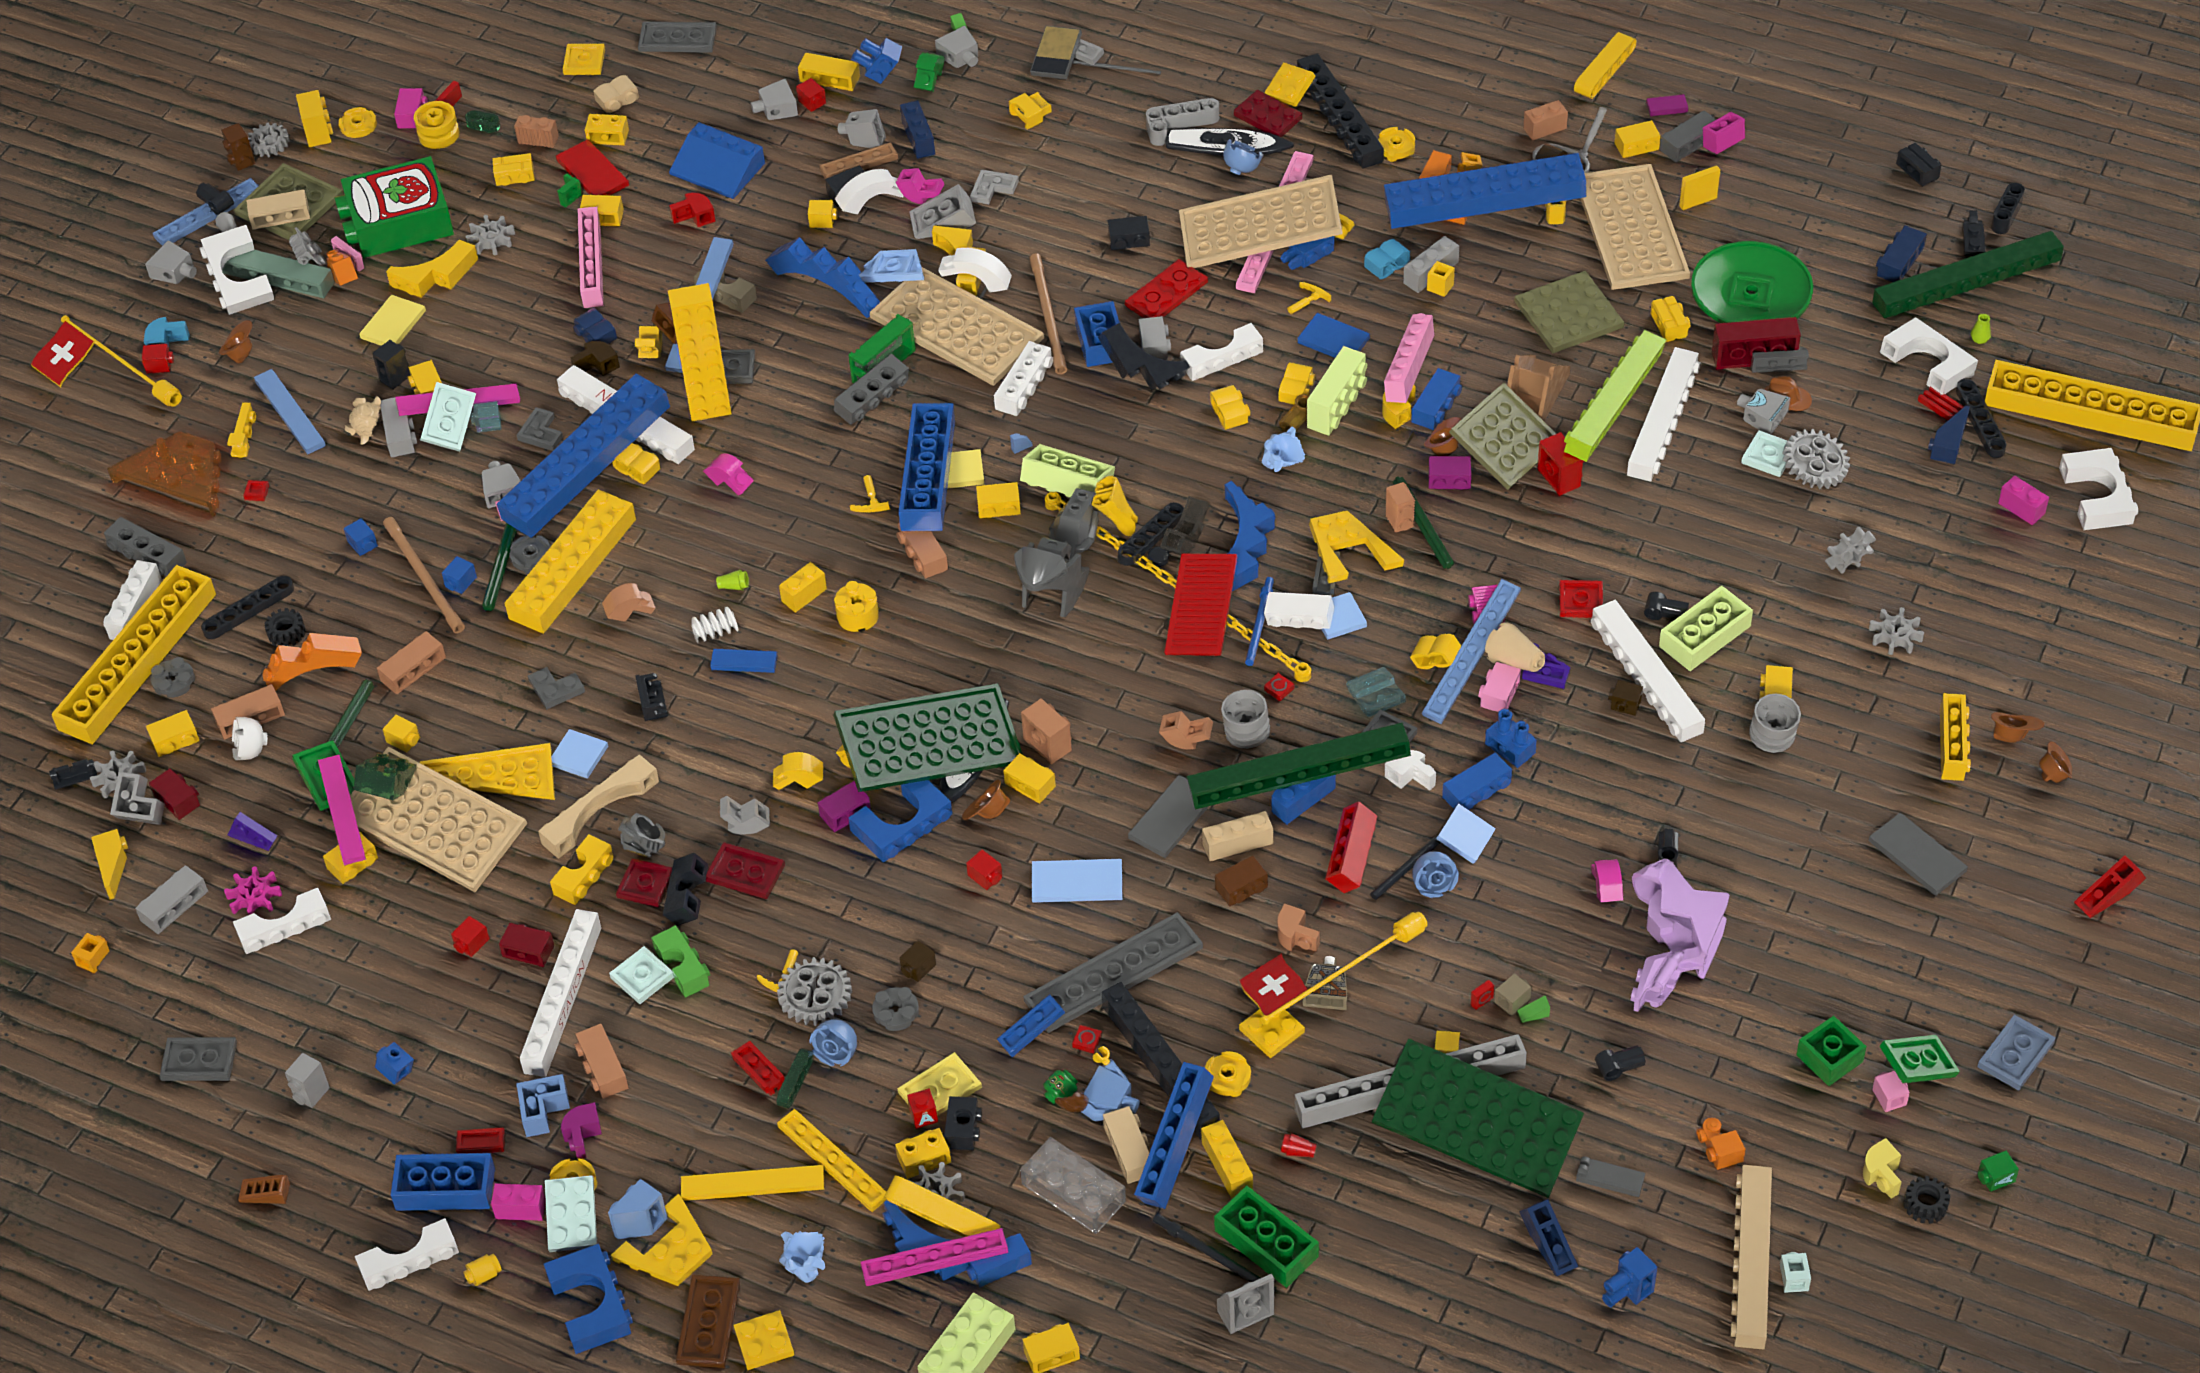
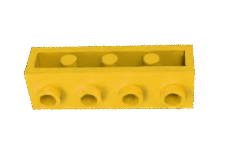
M1943 693L1940 706L1941 779L1964 781L1966 772H1970L1971 760L1967 759V755L1970 753V741H1967L1970 725L1966 724V720L1969 718L1966 695Z

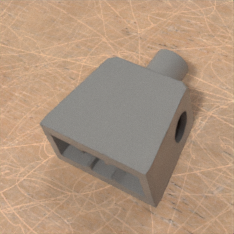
M965 26L935 40L936 54L944 56L945 61L955 68L965 64L973 67L978 63L977 42Z
M786 79L759 89V100L750 103L753 114L764 111L768 120L798 116L797 103Z
M877 109L851 112L845 123L838 124V133L847 134L850 144L853 146L874 148L883 145L886 138Z
M167 241L145 264L150 278L178 284L185 276L193 278L197 272V269L193 267L190 254L171 241Z
M492 461L488 465L489 469L482 471L483 492L488 509L496 507L495 502L501 500L521 481L508 463L501 465L499 461Z

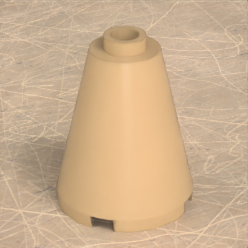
M1508 622L1501 623V627L1498 630L1494 629L1490 633L1486 641L1485 652L1488 653L1487 659L1492 663L1499 662L1531 672H1536L1544 666V653L1515 625Z

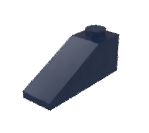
M1970 406L1962 408L1937 430L1935 438L1930 439L1928 450L1932 451L1930 459L1950 464L1956 463Z
M1548 1199L1519 1211L1529 1235L1556 1277L1578 1267Z

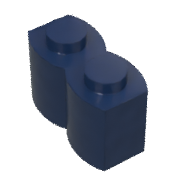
M595 308L573 319L575 333L579 337L582 336L586 343L601 341L609 344L617 339L613 325Z

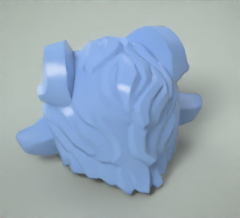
M1294 427L1279 435L1272 434L1270 439L1265 441L1262 458L1264 466L1269 469L1274 468V471L1278 472L1282 467L1303 462L1305 453L1303 452L1300 440H1298V437H1295L1296 429Z
M785 1231L781 1234L785 1244L783 1246L784 1252L779 1262L785 1266L786 1270L795 1274L805 1283L813 1281L818 1275L817 1268L825 1269V1263L822 1260L823 1240L825 1239L822 1237L823 1234L799 1231L792 1235Z

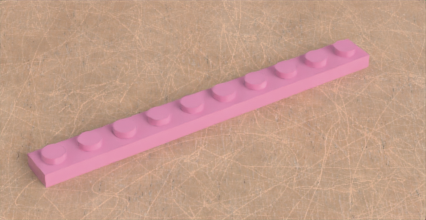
M1295 151L1280 186L1305 181L1313 162V155ZM1274 250L1248 256L1236 282L1237 290L1251 293L1256 292Z

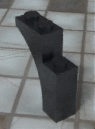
M1120 323L1103 331L1098 336L1099 341L1122 379L1127 376L1133 378L1141 373L1151 391L1156 388L1161 390L1167 387L1172 379H1175V381L1180 380L1186 376L1185 372L1190 368L1186 360L1168 361L1148 354L1130 339Z

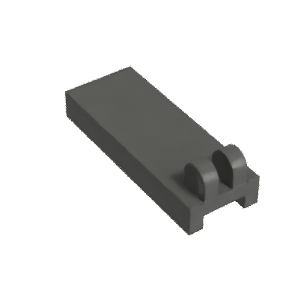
M1800 347L1799 350L1753 353L1751 371L1752 373L1807 370L1808 350L1805 347Z
M1334 551V553L1340 560V552ZM1318 554L1313 594L1334 595L1336 582L1328 583L1327 573L1324 572L1322 566V558Z
M1585 1156L1581 1158L1576 1176V1182L1635 1197H1640L1645 1179L1644 1172L1593 1160Z

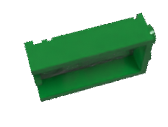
M897 314L896 318L892 319L861 345L860 349L848 355L852 383L857 382L890 354H893L903 362L916 351L913 323L908 318Z

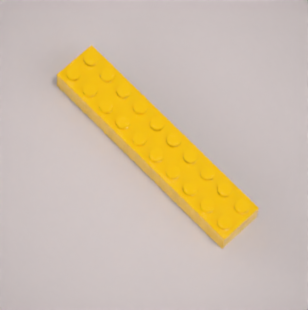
M1995 360L1985 398V403L1989 407L2192 451L2200 422V404Z
M176 565L51 714L57 730L93 745L150 676L151 669L159 665L215 597L216 592L211 578Z

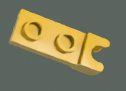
M242 403L235 431L229 435L227 445L232 446V457L242 458L248 456L250 448L248 438H251L252 424L256 422V413L252 410L251 403Z

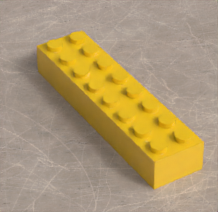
M709 283L668 290L691 420L697 421L732 414Z
M598 489L506 600L505 607L508 619L544 634L635 522L636 517L633 503Z

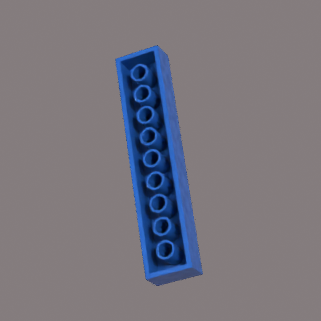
M1579 153L1384 184V195L1391 229L1584 198L1586 197V178Z
M636 373L497 503L501 520L532 538L670 407L667 392Z

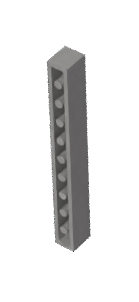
M1519 1034L1446 1054L1499 1076L1525 1069L1527 1053ZM1395 1067L1295 1094V1112L1301 1127L1306 1128L1377 1109Z

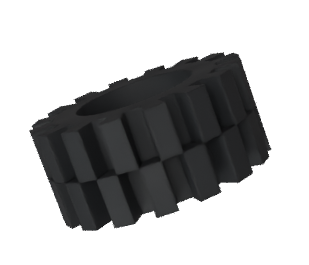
M285 608L284 611L278 609L277 614L273 611L271 613L272 617L268 616L266 618L267 621L264 623L270 643L272 642L274 646H289L291 643L295 646V641L300 643L302 641L301 637L305 636L306 628L302 616L295 609H291L290 612L288 608ZM286 625L292 626L291 628L284 631L278 630L279 628Z
M1925 1176L1924 1180L1918 1177L1916 1182L1912 1180L1910 1185H1908L1904 1198V1208L1907 1209L1909 1216L1913 1214L1912 1219L1915 1221L1919 1217L1921 1218L1920 1223H1925V1219H1927L1929 1224H1931L1934 1218L1938 1222L1941 1220V1216L1944 1218L1946 1215L1950 1194H1948V1188H1944L1945 1184L1942 1181L1937 1184V1178L1929 1181V1176ZM1930 1195L1936 1200V1203L1934 1205L1922 1204L1918 1200V1196Z

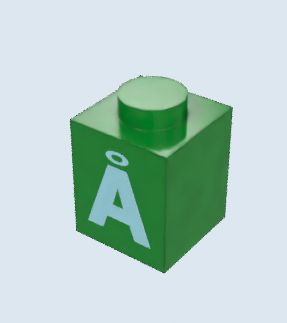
M2006 1150L1981 1160L1978 1178L1991 1192L2016 1182L2019 1168Z

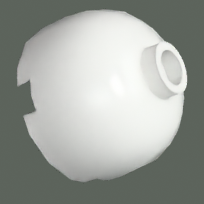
M235 717L236 720L233 722L232 742H234L237 749L232 748L233 757L235 760H250L261 753L263 745H267V733L263 732L262 726L258 721L248 717Z

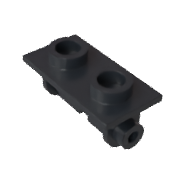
M85 758L84 760L72 763L73 766L71 767L68 764L57 768L54 767L53 770L49 771L54 789L90 780L91 776H97L94 760L92 758Z

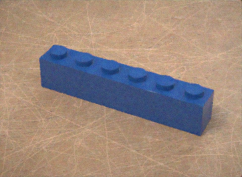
M1186 1062L1182 1064L1134 1193L1145 1204L1163 1209L1167 1206L1214 1078L1204 1067Z

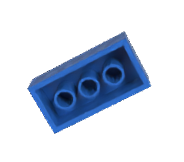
M491 1153L396 1155L391 1198L395 1210L490 1209L495 1174Z

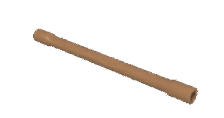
M1032 254L1029 259L1035 276L1053 354L1055 372L1057 374H1064L1067 372V366L1062 353L1047 289L1042 258L1040 254Z
M393 517L386 518L383 521L384 527L400 547L445 616L447 623L454 633L462 632L465 629V625L457 613L454 612L403 535L396 520Z

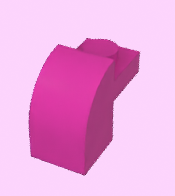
M919 168L903 169L896 181L903 196L917 204H923L928 198L938 196L944 186L942 178L925 180Z
M726 453L717 456L703 470L717 486L725 482L738 496L754 481L740 467L743 463L736 457Z
M1618 860L1595 861V864H1591L1592 874L1596 879L1597 897L1600 902L1623 900L1622 877Z

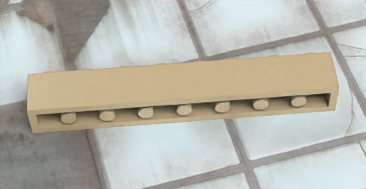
M1743 1165L1741 1174L1736 1176V1188L1740 1189V1195L1736 1194L1735 1209H1739V1215H1735L1734 1230H1739V1234L1734 1236L1733 1251H1738V1258H1733V1272H1737V1279L1732 1281V1293L1736 1294V1300H1732L1731 1315H1735V1322H1731L1730 1337H1735L1734 1347L1765 1349L1767 1338L1772 1167Z

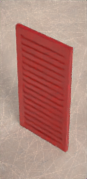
M1181 554L1165 655L1221 656L1237 554Z

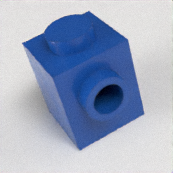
M395 1042L388 1047H382L378 1051L375 1068L394 1085L411 1073L414 1059Z

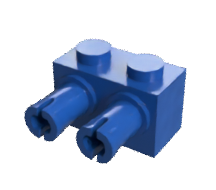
M865 38L860 45V49L872 56L870 57L856 49L851 60L865 67L866 77L881 84L898 63L902 46L887 38L879 46Z
M1502 709L1498 713V721L1486 730L1485 744L1516 768H1519L1536 754L1537 740L1532 734L1528 733V724L1525 725L1524 721H1518L1517 723L1512 721V712H1509L1508 709Z
M1638 1247L1631 1252H1625L1619 1258L1617 1273L1604 1282V1288L1607 1292L1602 1295V1299L1610 1308L1626 1296L1637 1305L1654 1292L1658 1267Z

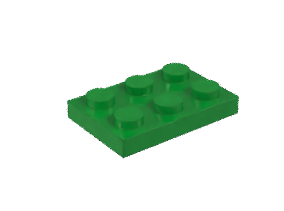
M333 740L296 753L292 757L320 811L329 808V803L318 760L340 755L349 794L351 795L358 786Z
M1937 1035L1884 1040L1879 1046L1902 1083L1954 1078L1960 1072Z

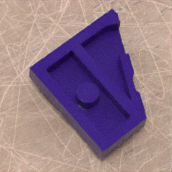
M1544 653L1545 664L1541 669L1536 672L1523 671V680L1564 689L1570 674V667L1558 661L1552 654Z
M241 812L236 816L228 833L229 837L267 851L271 849L277 838L276 834Z

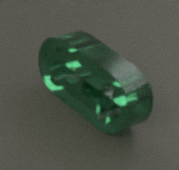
M472 110L465 115L466 124L471 129L485 132H496L500 129L499 117L495 114Z

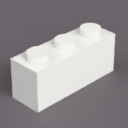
M1269 592L1264 615L1267 625L1274 627L1290 626L1294 628L1330 629L1334 604L1331 595Z

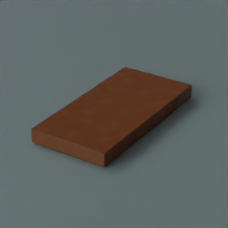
M692 1275L676 1356L677 1365L725 1368L741 1283L740 1278Z

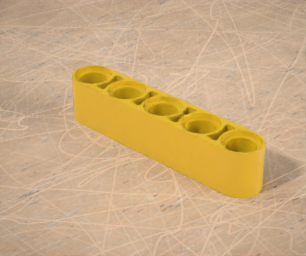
M1616 33L1579 76L1574 85V92L1593 99L1632 54L1637 40L1623 33Z
M896 1175L884 1196L889 1202L962 1237L1000 1229L1001 1227L986 1217Z

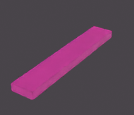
M516 384L463 389L476 393L472 408L520 403ZM433 393L395 397L399 416L428 413Z
M340 755L320 759L318 763L343 863L348 865L366 860Z
M1000 1228L861 1261V1267L866 1286H871L1008 1253V1247L1003 1229Z

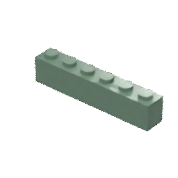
M256 249L229 259L222 271L224 274L248 280L266 275L271 286L323 299L335 283L332 271L327 267L310 263L302 265L297 260L261 252Z

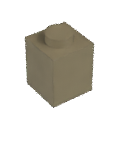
M1514 973L1495 990V1003L1512 1016L1531 1000L1532 987L1527 980L1520 978Z

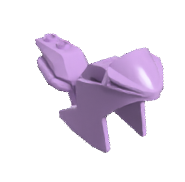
M1662 859L1649 864L1635 872L1632 876L1633 887L1638 898L1649 904L1647 931L1659 944L1665 943L1670 949V952L1646 958L1643 969H1638L1636 982H1639L1638 988H1633L1631 1001L1634 1002V1011L1636 1012L1640 1010L1645 1002H1650L1652 1007L1657 1008L1661 1006L1676 987L1682 972L1695 969L1697 976L1704 979L1720 944L1726 925V917L1723 915L1726 911L1730 895L1723 892L1694 890L1675 867L1674 862L1668 859Z

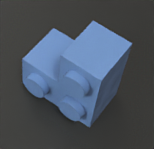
M563 1074L516 1083L526 1137L550 1133L547 1113L570 1108Z

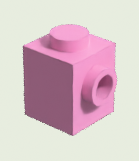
M1895 1071L1889 1073L1882 1072L1875 1077L1872 1090L1885 1112L1907 1105L1910 1093L1908 1085L1901 1082Z

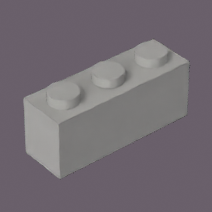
M1446 236L1442 237L1404 266L1403 283L1417 293L1427 287L1428 272L1436 261L1452 267L1459 263V245Z
M395 397L381 400L380 407L390 456L396 457L415 453L414 444H417L415 432H411V430L415 429L412 417L409 418L408 415L399 416Z
M185 865L175 872L163 885H160L149 897L142 900L135 909L140 921L159 934L204 896L208 889L204 879Z

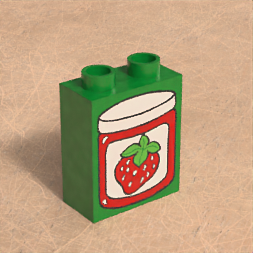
M431 156L340 179L344 195L334 197L340 220L351 217V221L342 223L348 245L359 243L363 258L454 235L448 207Z

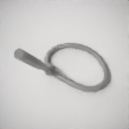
M1604 107L1599 108L1585 145L1579 152L1556 144L1549 145L1565 150L1568 154L1579 153L1580 158L1586 165L1584 173H1588L1590 163L1586 158L1588 156L1587 151L1598 132L1597 130L1602 123L1607 109ZM1543 145L1536 147L1532 152V160H1537L1535 157Z

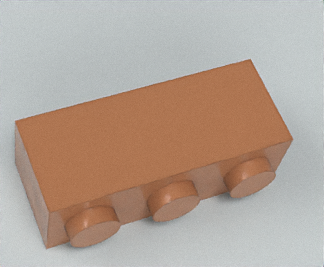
M900 522L898 523L899 532L896 533L900 544L904 543L907 556L913 558L917 572H921L926 579L948 570L947 556L931 531H901Z
M425 631L377 667L380 681L395 694H399L446 658L443 644Z
M272 684L211 708L215 722L224 740L232 737L235 717L252 718L262 725L285 715L280 699Z
M602 1024L576 1033L578 1043H575L574 1046L578 1056H583L585 1061H582L586 1074L591 1073L593 1077L590 1081L594 1091H599L602 1099L629 1089L625 1073Z

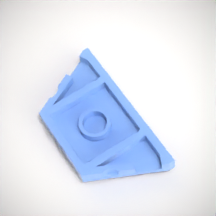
M916 249L880 251L872 260L864 265L865 270L859 274L865 283L924 280Z

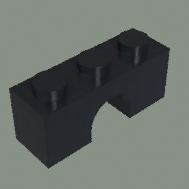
M696 853L680 857L673 862L663 915L676 926L698 919L701 900L691 892L697 885L705 883L709 864Z

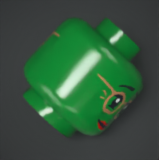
M1056 1070L1043 1083V1087L1046 1090L1044 1096L1052 1104H1055L1057 1097H1071L1078 1091L1076 1085L1078 1081L1067 1070Z

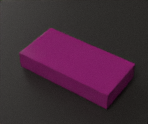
M1684 94L1647 98L1646 100L1650 116L1688 112V104Z

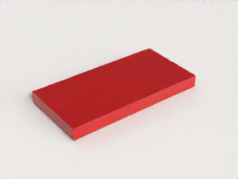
M588 139L556 155L557 162L572 177H576L580 181L581 187L589 195L610 196L629 186V181Z

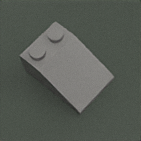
M959 184L909 211L916 239L932 237L934 225L968 229L976 224L971 198Z
M1272 1274L1254 1282H1248L1241 1288L1232 1292H1226L1217 1299V1312L1230 1334L1274 1315V1277Z

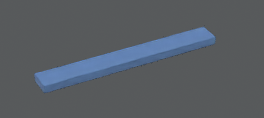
M713 238L696 285L709 283L712 300L734 244L731 239ZM673 344L665 368L666 371L682 373L678 345Z
M1501 579L1458 651L1452 665L1449 666L1422 711L1423 716L1439 724L1443 723L1484 654L1486 641L1490 633L1494 629L1498 630L1500 624L1519 595L1520 587Z

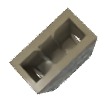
M1332 956L1324 957L1323 964H1313L1305 984L1307 990L1343 968V966H1336L1337 960ZM1345 972L1304 997L1303 1006L1347 1010Z

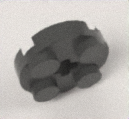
M527 535L517 539L510 547L511 552L509 554L512 565L518 570L529 574L551 547L547 539L536 535V538H530Z
M181 657L165 661L151 669V684L154 691L160 696L163 694L167 695L168 698L179 697L187 693L191 689L190 685L195 681V674L191 665ZM175 676V680L172 681L171 679H169L170 677Z
M889 988L879 991L875 995L872 1005L874 1019L877 1024L880 1023L887 1030L899 1031L906 1029L912 1025L911 1022L915 1017L917 1019L919 1014L918 1001L909 988ZM893 1006L901 1007L898 1009V1012H894L891 1009Z

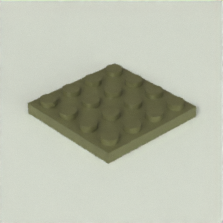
M283 163L234 209V213L236 216L250 222L246 200L304 189L309 205L310 219L264 227V229L289 240L292 235L297 233L295 227L301 232H306L336 203L334 197L343 195V191Z
M1586 271L1516 295L1514 299L1516 305L1552 354L1624 328V321Z
M1505 383L1501 384L1449 431L1507 490L1538 464L1539 441L1556 434Z

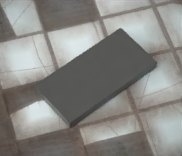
M643 22L638 51L712 53L717 30L716 22Z
M1178 775L1128 833V838L1166 858L1208 807L1195 810L1188 780Z
M1901 812L1869 836L1871 844L1935 896L1967 872L1968 866Z

